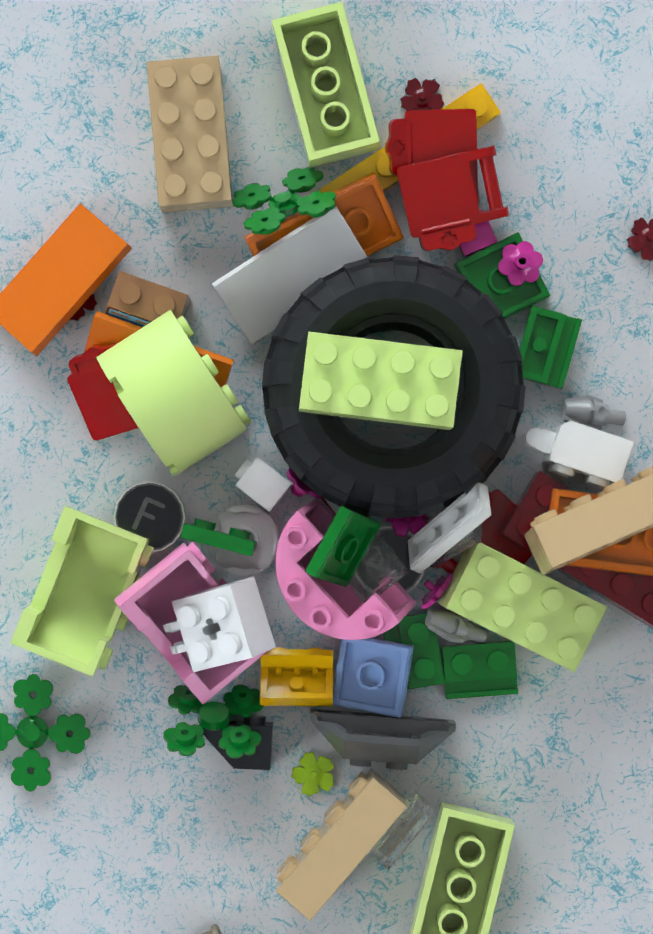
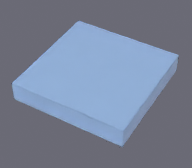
M372 637L361 640L340 639L333 685V705L397 718L403 717L414 645Z

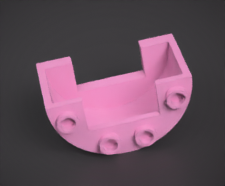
M320 497L315 498L290 518L278 542L275 561L276 574L284 599L292 611L304 623L327 636L344 640H361L385 633L396 626L417 603L393 576L366 599L351 582L347 587H343L315 578L305 572L336 516Z
M183 542L117 596L114 601L133 625L147 636L172 665L178 676L202 704H205L266 652L250 659L197 672L192 671L187 651L172 655L170 647L176 642L183 641L181 631L166 633L163 626L166 623L177 620L171 601L192 593L227 584L223 578L218 582L214 580L211 574L216 569L194 542L188 546Z

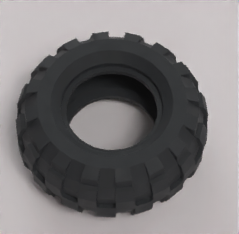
M393 255V257L364 258L345 264L337 271L317 279L300 293L301 295L296 302L283 314L272 335L271 344L264 361L262 379L264 413L271 436L284 461L298 478L320 497L339 507L342 505L366 516L393 519L421 516L444 509L462 494H468L475 484H483L500 462L504 460L516 438L515 433L524 410L526 386H524L523 359L516 336L512 335L502 316L503 312L488 294L478 290L466 279V276L445 265L438 266L419 260V257ZM398 330L415 334L426 340L433 347L463 350L454 427L451 430L438 429L432 436L418 445L408 448L390 449L371 445L361 440L345 426L339 416L299 412L308 331L363 338L378 331Z

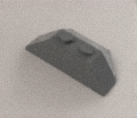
M310 708L311 722L343 759H350V765L371 767L372 761L386 762V768L407 770L408 764L416 765L456 730L455 721L449 719L411 716L397 718L374 713Z

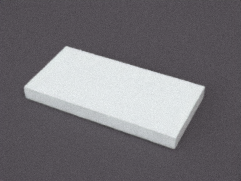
M335 206L324 216L313 217L212 284L251 344L276 329L283 314L296 302L301 295L300 293L317 279L337 271L345 264L368 257Z

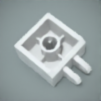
M571 420L553 428L552 431L533 427L527 429L524 435H522V444L525 447L544 454L541 463L550 465L548 472L569 478V476L573 477L574 474L583 476L582 483L598 489H603L622 479L634 441Z
M254 576L192 593L171 601L177 620L163 625L166 633L181 631L183 641L170 647L173 655L187 651L193 672L250 659L276 647Z

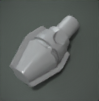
M586 395L563 400L562 416L564 422L571 420L601 430L602 426L607 424L620 426L625 424L626 412L611 410L599 398Z
M429 609L427 611L425 624L428 626V629L448 641L464 643L470 639L484 643L487 638L488 632L486 629L473 626V623L468 621L467 618L451 610Z

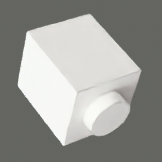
M259 457L254 462L247 459L235 474L239 479L235 486L268 512L273 510L292 485L291 482Z

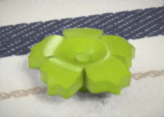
M305 752L299 760L301 766L292 768L291 777L295 779L297 784L303 783L302 794H306L308 797L312 794H317L319 786L325 791H329L334 786L332 781L333 774L327 773L334 768L331 758L320 756L316 760L314 752Z

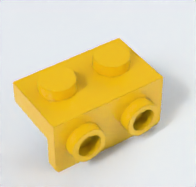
M275 647L260 657V705L333 706V650H324L317 647L309 649Z

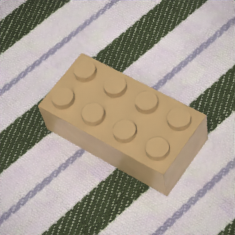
M219 55L146 62L158 203L162 213L234 207L232 203L233 195Z
M653 466L639 472L638 476L632 478V483L628 485L622 479L603 488V491L598 493L599 497L594 500L588 494L570 502L569 506L564 508L565 512L558 515L556 509H553L536 517L530 523L532 528L524 536L542 576L652 528Z
M372 768L366 775L361 771L348 786V797L343 802L337 799L324 815L326 817L324 820L325 824L319 830L313 827L301 841V852L296 858L290 854L277 870L278 875L276 879H278L276 892L309 921L312 920L407 808L405 797Z

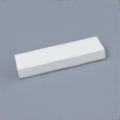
M482 483L475 484L468 494H462L408 540L411 570L422 573L491 516L488 486Z

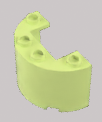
M169 310L96 358L110 383L113 382L119 398L164 465L171 468L169 469L170 472L176 477L248 430L246 426L252 423L241 404L235 408L233 407L239 402L229 386L225 384L220 387L214 376L219 371L208 354L201 357L193 346L189 337L195 333L182 315L176 319L172 311Z
M64 506L51 539L55 542L32 602L28 607L24 608L10 643L93 677L98 668L106 669L113 653V649H110L109 646L117 630L123 632L129 621L114 599L141 578L139 576L141 568L147 567L154 547L148 545L149 539Z

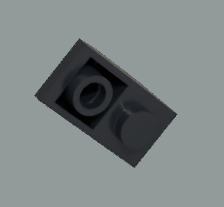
M251 715L250 717H244V721L230 720L228 726L239 727L241 725H248L251 731L258 732L261 735V743L256 746V752L253 755L244 754L240 758H230L226 754V750L219 747V740L222 738L223 729L211 731L203 728L206 739L233 769H271L273 722H266V716Z

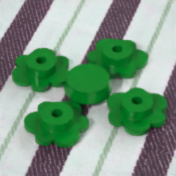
M306 167L304 169H292L287 173V177L282 180L283 186L288 188L287 192H281L272 197L269 185L260 186L258 183H251L246 185L243 190L234 192L232 203L236 208L244 207L253 210L269 201L268 209L255 211L252 213V217L246 219L243 223L244 228L252 230L253 234L267 235L277 231L281 227L280 223L284 222L287 216H291L296 212L300 215L308 214V216L314 218L324 216L329 210L335 208L336 194L334 192L322 193L321 191H314L309 196L300 198L297 193H294L310 191L316 186L317 182L324 178L322 171L315 170L314 167Z
M36 674L29 675L27 680L20 679L13 685V691L17 695L14 699V704L17 708L24 707V712L29 717L21 720L17 729H15L12 724L8 723V716L0 713V751L7 748V741L12 740L15 735L21 745L29 748L23 753L22 757H16L13 760L12 765L15 770L11 773L13 784L17 786L24 785V788L29 792L34 791L37 785L46 786L51 780V774L47 770L50 767L49 759L40 757V753L35 750V748L42 746L46 742L48 736L51 741L57 742L56 749L59 752L69 750L73 754H78L84 750L85 740L89 739L91 735L90 730L85 727L86 721L81 714L76 713L70 717L64 714L60 715L56 720L57 724L51 726L49 731L47 724L41 718L35 717L41 712L42 708L46 709L51 706L52 700L49 696L53 692L52 683L49 680H40V677ZM32 691L36 693L35 698L31 696ZM68 730L73 732V736L68 735ZM29 767L34 768V773L29 772Z
M239 684L232 688V692H227L223 695L225 704L216 701L202 704L186 685L176 686L174 693L168 697V705L172 708H178V712L183 715L190 712L198 714V723L200 725H188L185 722H180L176 725V728L166 729L163 733V738L167 742V749L170 752L178 751L182 756H191L196 752V748H202L205 745L203 728L211 731L223 729L222 738L219 740V747L225 749L226 754L230 758H240L244 754L253 755L256 752V746L261 743V735L258 732L251 731L248 725L235 727L228 726L231 720L230 715L240 714L242 717H250L252 712H258L264 708L263 705H260V691L255 688L249 689L247 686Z

